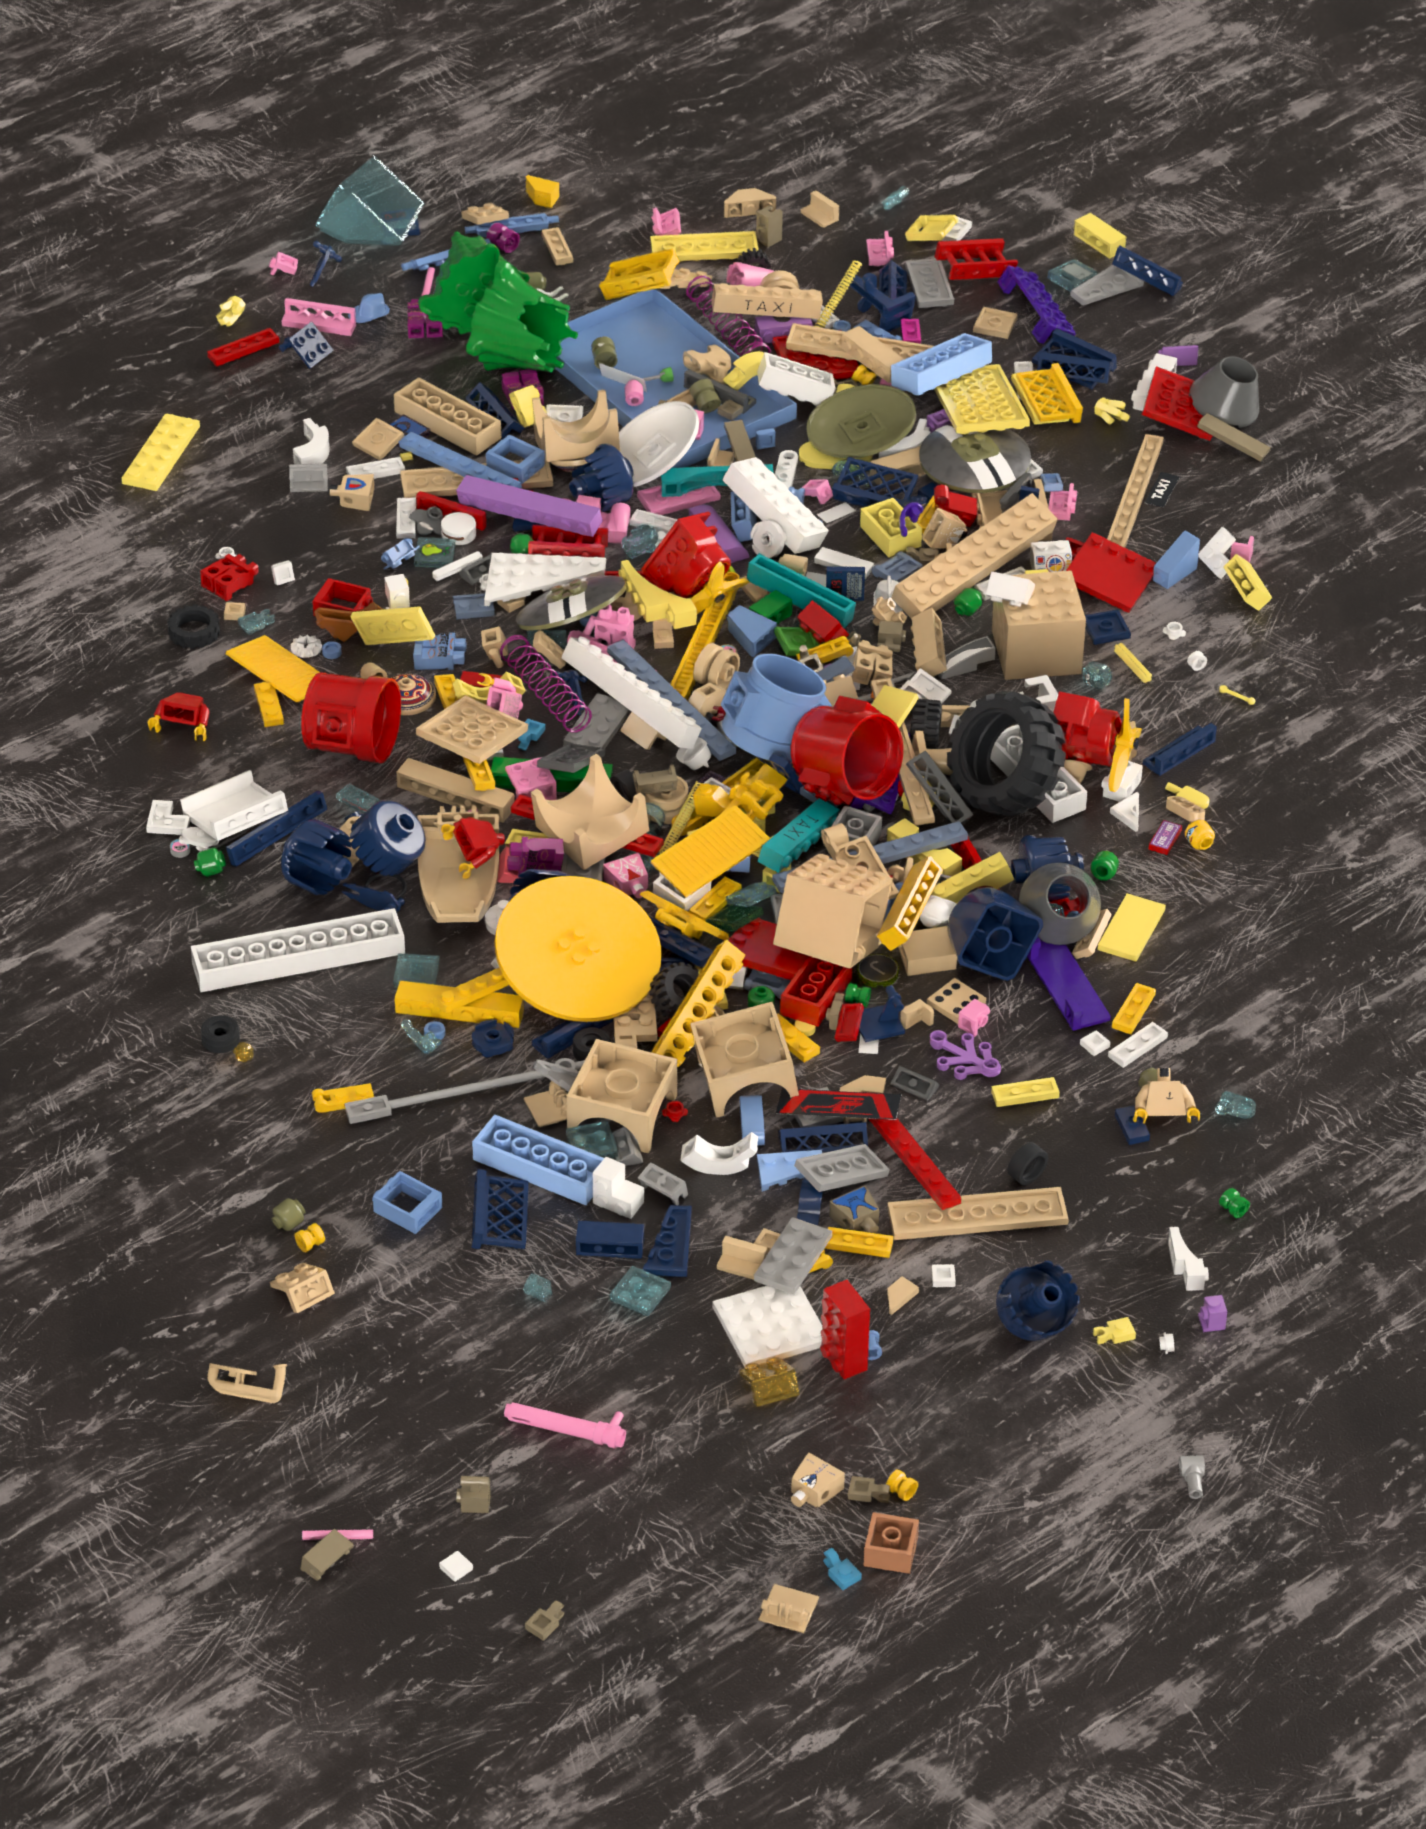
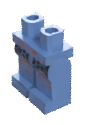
M443 633L435 635L433 640L415 641L413 654L415 670L446 669L447 667L448 670H454V664H465L466 639H456L455 633H449V635Z

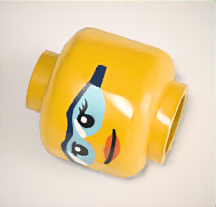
M1196 820L1191 822L1186 828L1185 837L1196 850H1205L1213 844L1215 833L1206 821Z

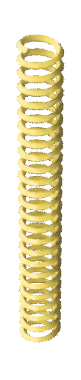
M852 261L853 264H851V267L843 276L844 278L834 291L835 293L829 299L828 305L820 314V318L823 320H817L814 327L821 326L825 328L824 325H827L826 322L832 316L831 313H834L833 310H836L835 307H838L836 304H839L838 301H841L840 298H843L842 295H845L843 292H846L845 289H848L850 286L848 283H852L851 281L857 275L856 272H859L858 269H861L860 266L862 264L860 262Z
M698 781L692 787L688 798L664 841V845L659 850L660 854L661 851L664 852L663 850L666 851L677 843L695 809V805H693L694 799L691 796H693L694 790L699 787L697 784H701L697 783Z

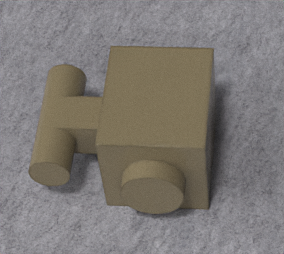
M880 621L877 647L884 645L888 646V649L893 652H900L902 642H906V630H903V622Z
M801 645L800 660L798 661L816 673L824 669L817 653L809 655L807 646Z
M461 1476L462 1487L461 1489L457 1488L456 1502L461 1503V1512L489 1513L491 1498L489 1477Z

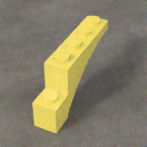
M629 560L621 561V569L618 571L619 577L625 580L626 591L630 592L633 604L637 605L639 615H642L646 622L667 618V621L671 622L674 629L697 625V609L691 598H682L656 587L643 578L633 568Z

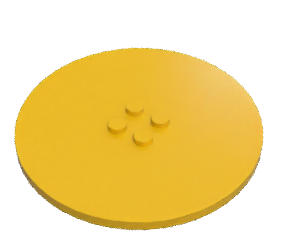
M561 876L548 878L529 885L515 895L506 905L499 918L495 932L496 959L504 978L512 989L533 1007L565 1020L578 1022L602 1021L630 1011L649 994V991L652 989L650 983L654 981V976L659 973L661 965L659 936L647 913L636 901L621 890L591 878Z

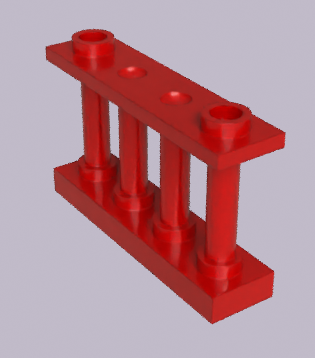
M1003 238L939 241L935 252L936 260H948L950 263L949 280L998 278L1002 276L1008 265L1016 268L1018 264L1017 260H1006L1002 255L1005 244ZM996 257L998 261H990L988 258ZM980 258L982 262H974L972 259ZM956 259H964L965 263H958Z
M533 525L532 539L534 541H529L528 554L605 558V547H608V528H598L594 536L591 537L546 525Z

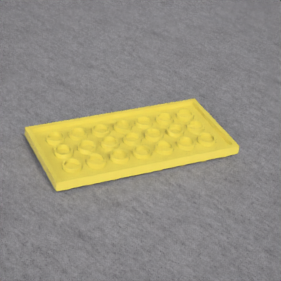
M1000 364L977 368L971 373H966L960 376V378L950 380L947 384H941L934 389L956 433L964 435L975 431L985 433L988 430L1004 431L1006 428L1023 429L1026 426H1030V419Z

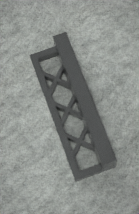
M690 369L684 372L685 388L689 389L699 380L709 379L721 400V404L731 400L743 406V414L756 404L755 398Z
M925 750L906 763L907 767L949 824L960 821L963 825L968 822L973 816L972 812ZM951 813L954 815L957 821L954 820V818L951 816Z

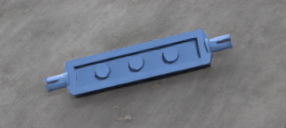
M545 213L510 217L508 219L465 227V233H477L479 236L487 237L489 228L497 222L517 233L548 229L549 223H559L558 215L547 216Z
M489 238L485 239L487 244H491ZM449 250L401 264L402 270L405 271L413 268V270L419 269L423 271L432 264L440 266L447 260Z

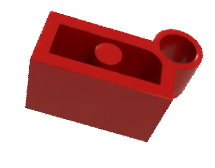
M946 485L935 487V511L937 508L952 513L961 519L966 526L971 527L977 516V498L949 492V488Z
M813 600L797 616L800 622L799 627L806 633H812V637L819 644L841 636L846 638L849 636V633L841 626L840 622Z

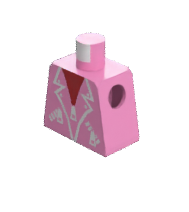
M639 853L603 864V879L607 884L621 890L628 896L634 894L636 898H642L639 894L648 888V873Z

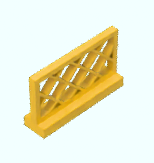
M1059 363L1052 364L1051 369L1016 373V378L1040 422L1071 419L1073 423H1080L1083 407ZM1043 376H1048L1049 379L1046 380V379H1043V378H1041V377H1043ZM1025 378H1028V379H1032V381L1029 382V381L1024 380V379H1025ZM1036 382L1042 383V384H1043V387H1042V386H1039V385H1037V384H1035V383H1036ZM1047 387L1054 388L1055 391L1049 390ZM1032 388L1034 390H1037L1038 392H1032L1030 391V389ZM1044 393L1049 395L1050 397L1047 398L1045 396H1042L1041 394ZM1053 398H1057V399H1060L1061 402H1057V401L1052 400V399H1053ZM1036 400H1040V401L1045 402V403H1044V404H1040V403L1036 402ZM1050 404L1055 406L1056 408L1053 409L1048 407L1047 405ZM1059 409L1065 410V411H1067V412H1066V413L1060 412ZM1042 411L1048 412L1050 414L1043 415Z

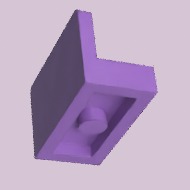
M1198 346L1163 347L1162 350L1158 351V354L1177 358V366L1197 365Z

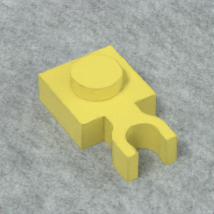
M1128 1317L1108 1321L1106 1327L1093 1328V1335L1097 1336L1098 1344L1105 1343L1110 1339L1116 1344L1133 1340L1136 1337V1332Z

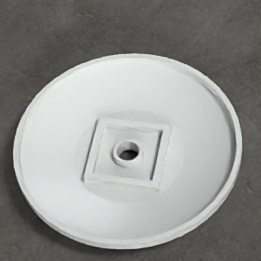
M680 401L659 404L635 417L619 432L620 453L630 461L633 468V487L643 485L661 476L672 468L689 450L699 429V417L691 405Z

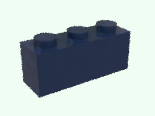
M578 1221L576 1255L642 1259L644 1224Z

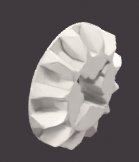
M308 634L304 637L299 635V638L293 639V643H291L292 653L302 658L316 656L322 650L320 639H316L315 636L309 637Z

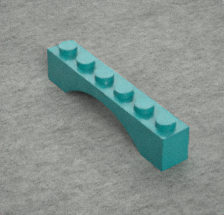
M773 464L764 465L769 471L774 473ZM730 466L670 468L661 475L662 497L682 496L687 492L703 487L728 486L723 481V478Z

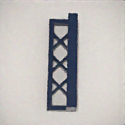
M1122 246L1117 248L1112 263L1114 266L1172 296L1181 289L1183 282L1180 281V276Z
M890 260L879 270V291L893 300L907 294V271L893 260Z
M1040 352L1037 371L1042 370L1043 360L1050 361L1052 364L1058 362L1059 365L1065 363L1071 368L1065 374L1066 378L1108 384L1110 370H1113L1114 363ZM1080 366H1086L1089 372L1084 376H1079L1076 369ZM1098 368L1105 369L1104 379L1097 378L1093 372Z
M481 382L466 397V400L472 406L483 411L484 404L489 403L488 410L483 412L491 416L493 413H497L496 419L500 420L501 423H507L501 431V439H504L512 428L519 433L525 429L493 391ZM480 393L479 400L473 401L475 396Z
M1210 723L1202 728L1198 725L1143 759V765L1161 776L1214 743L1217 726Z
M613 1018L594 1022L567 1020L532 1040V1046L548 1059L573 1045V1038L578 1031L591 1027L601 1029L613 1022Z
M866 1122L778 1130L782 1153L811 1150L831 1152L858 1146L848 1140L852 1133H862L863 1144L868 1146ZM838 1134L843 1141L839 1146L833 1147L826 1140L831 1135ZM816 1136L822 1142L817 1148H811L805 1143L809 1137ZM795 1138L801 1144L796 1150L786 1151V1139ZM845 1142H847V1143L849 1144V1146H842V1145H843ZM824 1143L828 1146V1147L821 1148V1146H822ZM802 1145H804L807 1149H800V1148H801Z

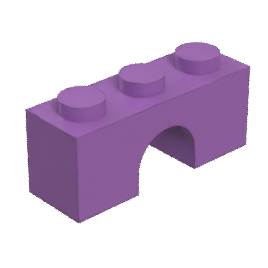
M773 316L755 317L756 335L761 337L763 343L766 344L772 343V337L789 335L793 323L812 326L813 323L811 318L790 317V320L787 322H778Z

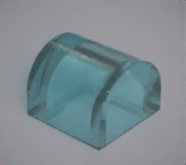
M531 1273L524 1285V1293L540 1301L547 1302L552 1296L551 1281Z

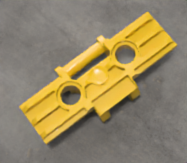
M766 763L751 780L748 778L750 773L745 772L741 777L740 784H735L731 788L729 797L732 802L721 814L736 805L738 808H743L747 812L746 815L752 821L756 817L764 820L776 802H780L783 799L780 789L788 779ZM764 799L767 802L761 807L758 802Z
M648 890L639 894L659 908L655 915L658 921L671 928L674 926L680 929L683 935L691 939L692 937L700 939L704 931L724 941L729 940L728 933Z

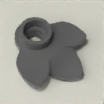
M430 507L426 511L417 509L410 514L409 518L418 523L416 530L420 535H429L432 532L441 535L443 515L439 508Z

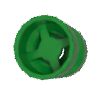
M849 983L845 994V1003H862L864 1008H866L870 1000L871 988L865 986L861 988L857 984Z
M1234 1188L1226 1190L1219 1200V1204L1224 1209H1229L1230 1214L1234 1218L1242 1217L1250 1207V1202L1245 1197H1240L1239 1192Z

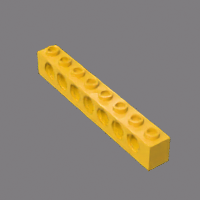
M727 940L716 946L651 1053L677 1059V1067L681 1066L686 1058L684 1054L694 1046L690 1023L709 1019L715 1011L713 1007L722 1000L724 989H727L734 980L732 976L742 968V960L745 957L744 953Z

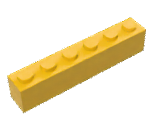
M930 855L912 866L877 935L881 943L890 951L908 941L943 871Z
M408 981L399 982L395 995V1013L481 1023L493 1019L497 1020V1023L504 1025V1022H506L511 1027L520 1028L524 1013V999L519 995L493 992L445 1013L433 1004V997L454 987Z

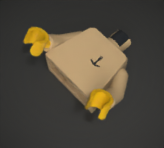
M1157 1068V1081H1148L1146 1085L1142 1086L1135 1098L1133 1121L1136 1122L1137 1117H1142L1144 1124L1147 1116L1186 1115L1187 1112V1121L1191 1123V1116H1196L1198 1121H1200V1112L1196 1109L1193 1096L1187 1087L1181 1084L1180 1081H1170V1068Z

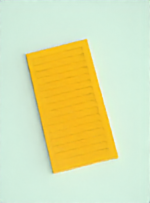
M266 635L226 651L227 656L265 682H269L271 686L295 702L305 698L311 679L319 672Z
M735 805L652 859L651 864L684 897H688L761 849L771 838Z

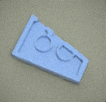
M822 1150L757 1154L761 1190H769V1186L779 1184V1186L787 1184V1180L796 1177L799 1179L804 1178L794 1166L796 1159L822 1154Z

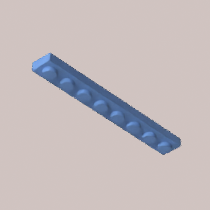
M410 432L399 441L401 448L463 477L469 475L522 488L520 481L413 432Z

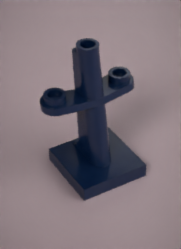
M866 273L863 278L855 275V278L851 281L852 283H848L851 288L863 297L857 304L859 311L866 312L873 305L882 312L879 324L881 329L889 332L901 326V319L912 318L916 298L912 292L893 300L877 289V276L873 273Z

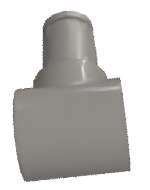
M1180 1456L1179 1472L1180 1476L1184 1477L1187 1481L1189 1497L1192 1499L1202 1497L1201 1479L1205 1475L1204 1456Z

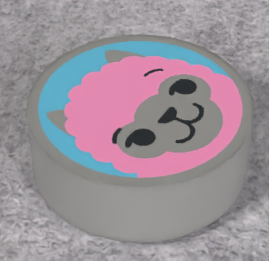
M179 839L170 843V853L174 857L182 858L189 855L191 851L190 844H181Z

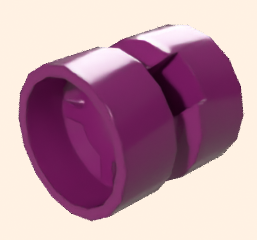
M494 223L487 232L486 238H489L491 244L496 245V247L506 253H512L519 245V234L501 223Z

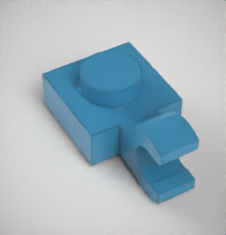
M527 719L525 723L528 724V731L518 737V740L521 741L518 749L526 750L530 740L537 741L545 731V724Z
M833 1548L824 1552L827 1558L823 1562L830 1568L828 1576L842 1590L861 1580L862 1573L848 1559L841 1562Z

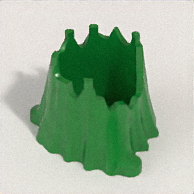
M454 232L451 237L452 247L448 251V258L440 266V274L435 279L433 294L421 296L418 306L423 313L428 315L429 320L440 321L444 329L456 327L460 334L472 332L471 321L475 313L476 304L483 300L485 289L491 288L493 285L496 264L500 260H506L500 255L496 245L487 244L482 236L470 238L461 235L459 232ZM513 266L527 283L530 279L529 275Z
M500 260L495 267L492 287L485 289L483 300L476 304L475 313L471 321L472 332L466 346V352L472 356L479 355V362L483 363L486 371L512 367L552 373L553 367L562 369L564 366V362L556 359L563 350L561 342L569 337L576 339L578 332L571 330L567 324L569 305L563 304L533 288L524 281L509 262Z

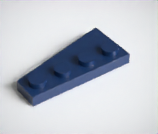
M669 1206L662 1222L661 1230L656 1236L654 1247L651 1249L648 1261L643 1267V1275L687 1277L692 1206Z

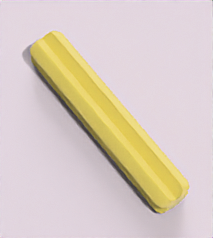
M1123 643L1114 646L1115 653L1143 683L1152 680V674Z

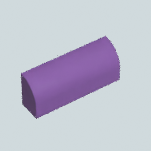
M699 505L689 508V516L709 511L711 515L705 521V525L707 527L715 526L718 529L715 534L716 541L730 558L731 563L749 558L747 550L712 506Z

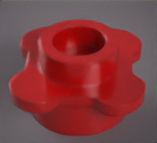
M679 1101L669 1102L666 1109L662 1110V1115L669 1117L672 1122H678L682 1116L688 1114V1110Z

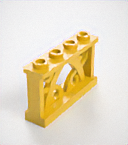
M671 248L611 262L606 278L600 282L599 287L605 299L610 300L670 286V278L676 265L679 264V260L674 249Z

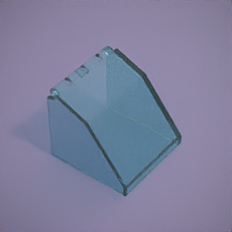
M373 156L340 183V187L336 188L321 216H319L316 226L321 228L320 231L345 243L399 246L404 241L425 203L379 159Z

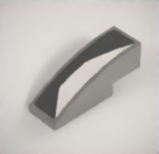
M988 636L964 644L945 656L947 670L938 674V676L942 680L976 671L977 664L995 660V646Z

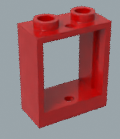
M328 578L313 599V616H315L314 611L318 608L352 612L362 610L373 602L371 589ZM334 598L357 603V605L352 609L332 604L331 601Z

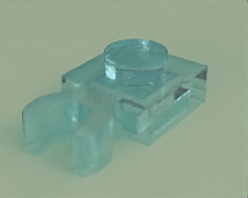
M269 609L261 611V614L258 615L256 612L238 618L239 626L248 635L264 629L265 624L275 622V615H270Z

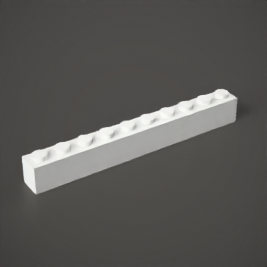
M581 636L579 638L570 637L561 657L676 746L693 749L702 729L696 724V720L685 716L683 710L673 707L671 701L661 698L659 692L649 689L647 683L637 680L635 674L625 671L623 665L612 661L613 658L611 656L603 654L601 649L589 643L590 640Z

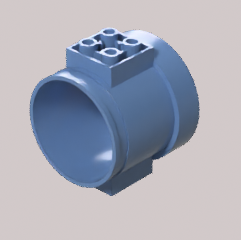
M760 654L754 658L748 673L734 672L721 702V706L726 712L722 721V729L733 743L750 754L769 760L774 753L779 757L783 755L792 762L791 741L800 719L814 707H832L824 694L826 685L815 671L794 659L777 654Z

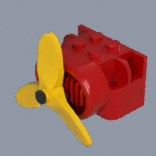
M709 511L679 518L641 568L649 581L656 587L668 593L674 591L677 596L682 598H691L697 609V615L705 610L713 601L716 603L722 601L725 597L723 593L741 588L750 583L747 578L723 581L724 575L731 566V560L716 541L715 534L718 529L715 526L707 527L705 525V521L711 515Z
M1059 691L1053 713L1058 719L1057 724L1063 729L1066 743L1062 744V751L1066 753L1065 760H1076L1089 765L1093 763L1111 767L1109 791L1116 792L1128 765L1130 752L1132 749L1136 750L1138 748L1139 737L1142 731L1141 728L1136 727L1131 729L1129 723L1130 699L1124 698V716L1121 721L1117 711L1101 708L1099 702L1093 698Z

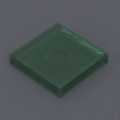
M733 903L707 918L706 922L719 929L736 931L762 916L764 912L762 907Z

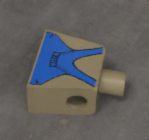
M862 1186L830 1201L829 1216L844 1229L875 1234L878 1232L879 1208L866 1186Z

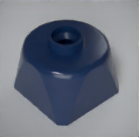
M986 887L968 893L955 905L948 919L947 932L960 965L1008 981L1015 978L1043 928V921L1034 912L1007 893L995 888Z

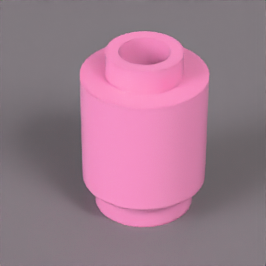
M630 380L625 386V400L630 406H638L644 400L643 386L637 380Z

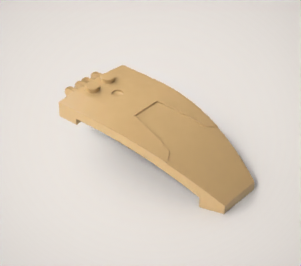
M472 805L471 812H465L464 806H460V812H456V806H452L451 812H445L444 806H440V812L437 815H417L426 836L425 849L418 858L420 887L426 907L437 923L479 922L488 911L494 898L499 872L498 847L496 854L489 861L477 869L473 868L471 876L463 879L462 874L467 870L459 873V866L462 863L470 864L471 861H466L454 833L452 839H443L441 827L444 824L453 826L461 818L472 817L480 821L490 822L495 833H499V814H478L476 812V805Z

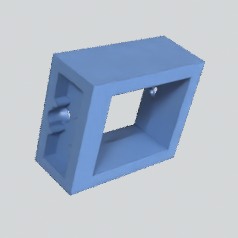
M508 435L492 449L488 450L486 453L487 467L504 475L518 478V481L523 484L545 466V451ZM512 452L525 459L517 464L504 458V456Z
M401 1171L394 1177H391L380 1190H377L372 1199L375 1213L414 1234L442 1209L441 1192ZM400 1192H403L419 1200L421 1203L412 1212L408 1213L390 1202Z

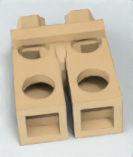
M862 640L861 643L859 642L853 659L855 668L851 676L853 682L868 685L870 680L871 686V681L892 678L893 651L889 650L888 646H872L869 641Z

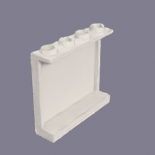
M251 770L180 799L183 815L190 816V822L217 841L288 811L284 792L280 790L271 794L253 781Z

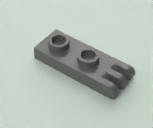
M1025 472L1000 499L1002 513L1019 502L1021 486L1034 488L1030 473Z

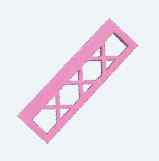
M286 298L282 326L302 329L312 321L320 332L351 336L356 327L355 308ZM290 305L296 306L299 311H291ZM307 308H313L317 313L312 314ZM324 311H331L334 315L327 316ZM349 313L351 319H346L341 314Z

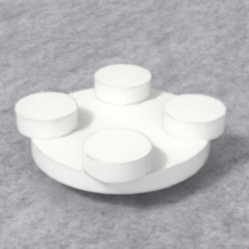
M199 827L186 828L182 831V836L179 837L181 844L195 845L198 851L206 850L209 846H215L219 843V841Z

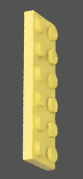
M755 231L650 236L652 253L673 248L679 262L735 259L739 255L742 256L743 251L747 253L749 248L750 251H753V248H756L758 251Z
M165 414L123 475L122 484L157 491L199 429L200 421Z

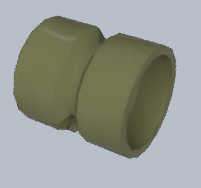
M605 336L596 338L591 344L595 366L600 369L599 363L614 368L617 364V354L613 340Z
M702 379L690 387L689 391L696 401L699 411H704V414L716 410L721 405V400L718 394H716L711 380Z

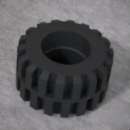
M918 698L911 718V744L915 731H923L926 749H936L938 747L942 716L940 700Z
M679 962L678 964H671L654 976V981L650 983L652 989L649 991V995L653 997L651 1002L652 1004L655 1003L657 1011L660 1010L662 1012L661 1015L664 1017L668 1015L672 1019L683 1001L674 992L673 983L682 989L685 998L698 977L699 970L697 968L692 969L690 964L685 965L684 962Z

